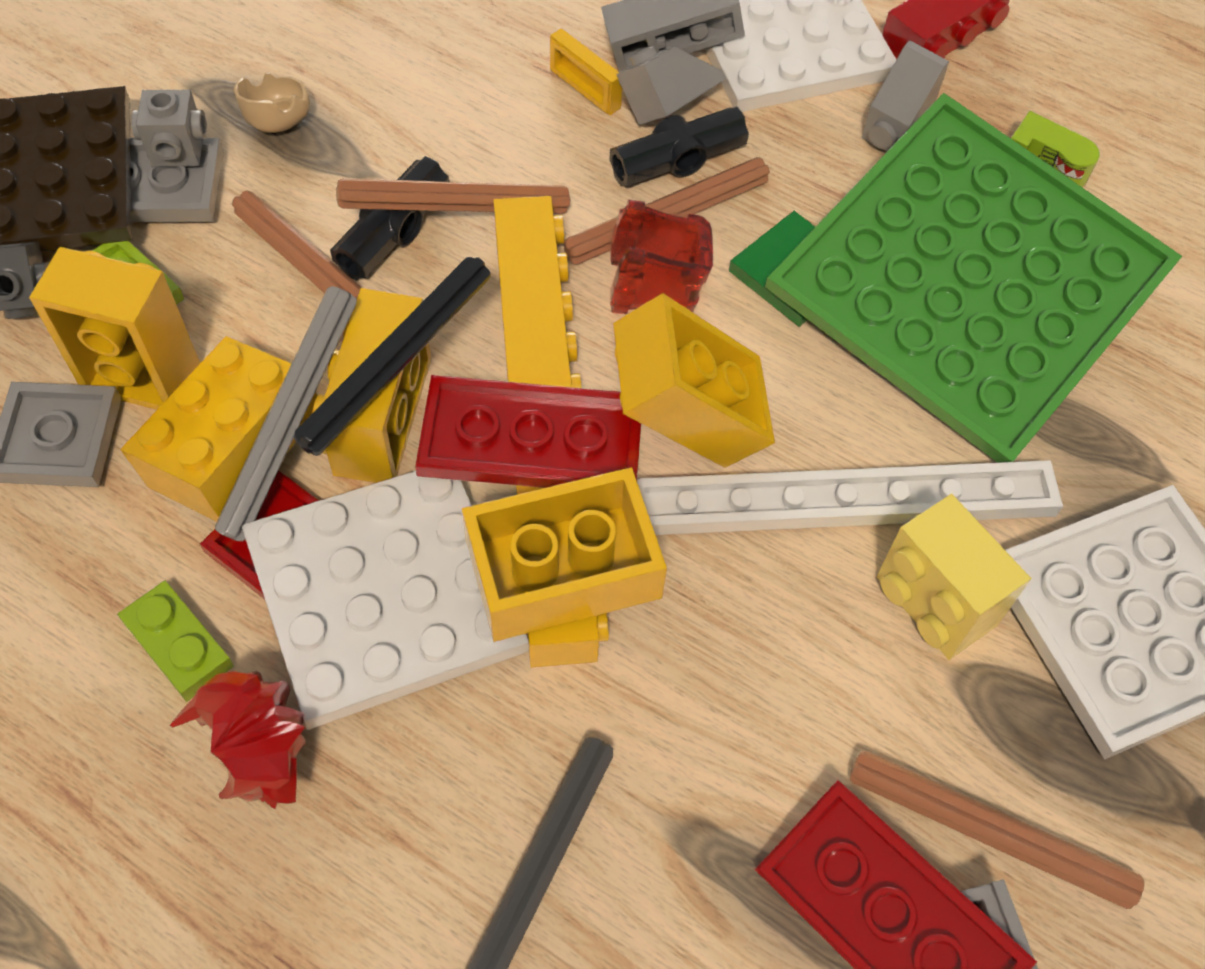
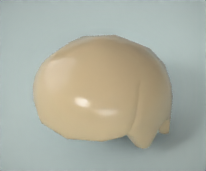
M266 72L262 82L258 85H252L247 78L242 77L233 88L244 119L249 125L263 133H277L290 129L305 118L310 106L309 94L304 83L291 76L274 77L271 73Z

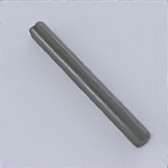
M587 737L584 740L467 969H508L613 758V748L608 743L595 737Z

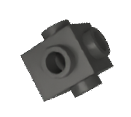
M38 241L0 245V311L4 312L6 319L22 318L37 314L29 296L49 265L47 262L43 263Z

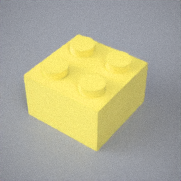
M952 493L900 527L876 577L880 581L881 588L886 597L893 604L903 607L917 623L918 631L926 643L933 648L939 649L948 660H951L997 627L1032 579Z

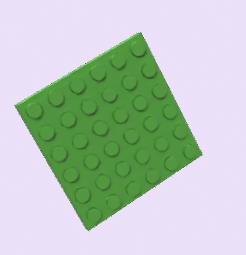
M943 92L767 277L765 288L997 463L1013 462L1178 263L1182 255Z

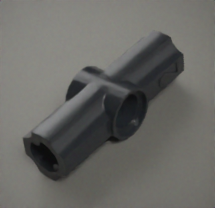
M737 106L734 108L729 107L689 122L680 115L670 116L662 120L654 128L651 135L610 149L609 161L613 168L614 177L621 187H628L670 171L676 177L690 176L704 165L707 158L747 144L749 132L746 127L745 116Z
M424 156L421 160L416 159L397 180L449 182V176L441 169L438 162ZM360 209L359 220L330 249L332 261L350 278L356 281L359 278H366L396 245L407 247L414 241L421 229L423 216L428 210Z

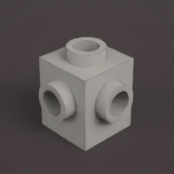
M142 90L139 110L132 112L131 124L133 135L136 140L142 141L151 166H199L202 142L207 136V122L204 111L197 110L191 90Z

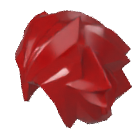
M233 671L216 674L196 691L195 696L171 722L170 726L173 728L196 720L201 726L208 725L212 729L211 753L226 766L229 776L227 784L219 793L220 799L239 797L248 802L260 800L266 802L274 809H276L277 803H296V757L306 744L305 738L301 735L305 728L302 726L304 714L298 710L286 707L291 690L290 685L285 681L264 682L259 671L247 673Z

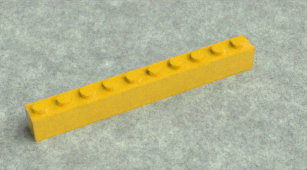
M551 196L494 199L507 381L581 388L580 373L570 374L569 362H577L575 331L566 332L565 321H573L571 291H561V282H568L567 253H557V244H564L562 215H553ZM516 485V494L543 488ZM607 613L528 633L530 668L598 662L599 642L609 640Z

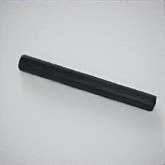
M466 257L295 430L294 439L305 452L315 456L321 455L488 282L491 272L485 266V262L479 257Z

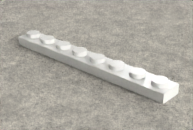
M1051 460L637 478V484L655 535L906 524L951 493L976 520L1056 517L1063 507Z

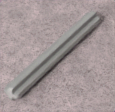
M333 286L327 288L215 524V530L220 534L236 541L245 540L241 525L255 521L293 441L295 430L301 424L355 309L357 299L349 292Z

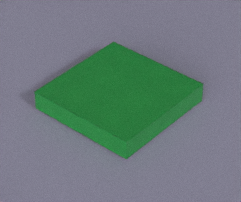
M794 210L731 259L729 272L800 327L808 319L765 288L767 277L816 227Z

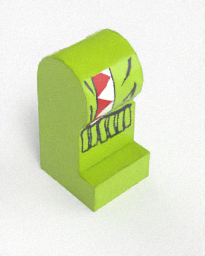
M1030 110L1011 137L1012 140L1082 188L1089 180L1100 156L1099 148L1088 138Z

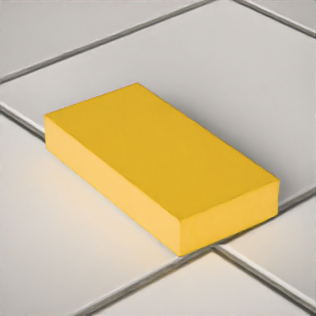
M560 28L551 34L550 70L606 114L611 116L621 109L622 86L616 75L619 71L564 29Z

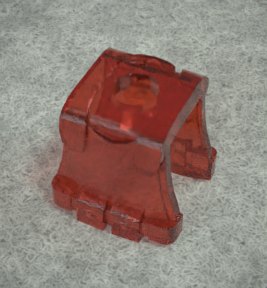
M628 199L624 209H620L611 237V265L618 266L610 289L611 313L627 315L628 310H635L662 293L691 312H694L699 301L702 286L706 283L713 267V236L710 223L704 217L696 214H688L687 218L675 216L646 207L645 201Z

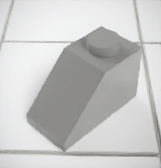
M909 40L870 106L862 139L887 152L937 100L949 61Z
M654 45L647 47L630 56L629 59L632 65L616 74L639 125L669 116L726 79L722 70L676 46L659 52L656 51Z

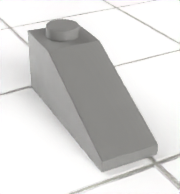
M621 0L601 7L619 72L632 65L629 59L630 56L653 45L657 52L676 46L687 53H692L745 36L739 0Z

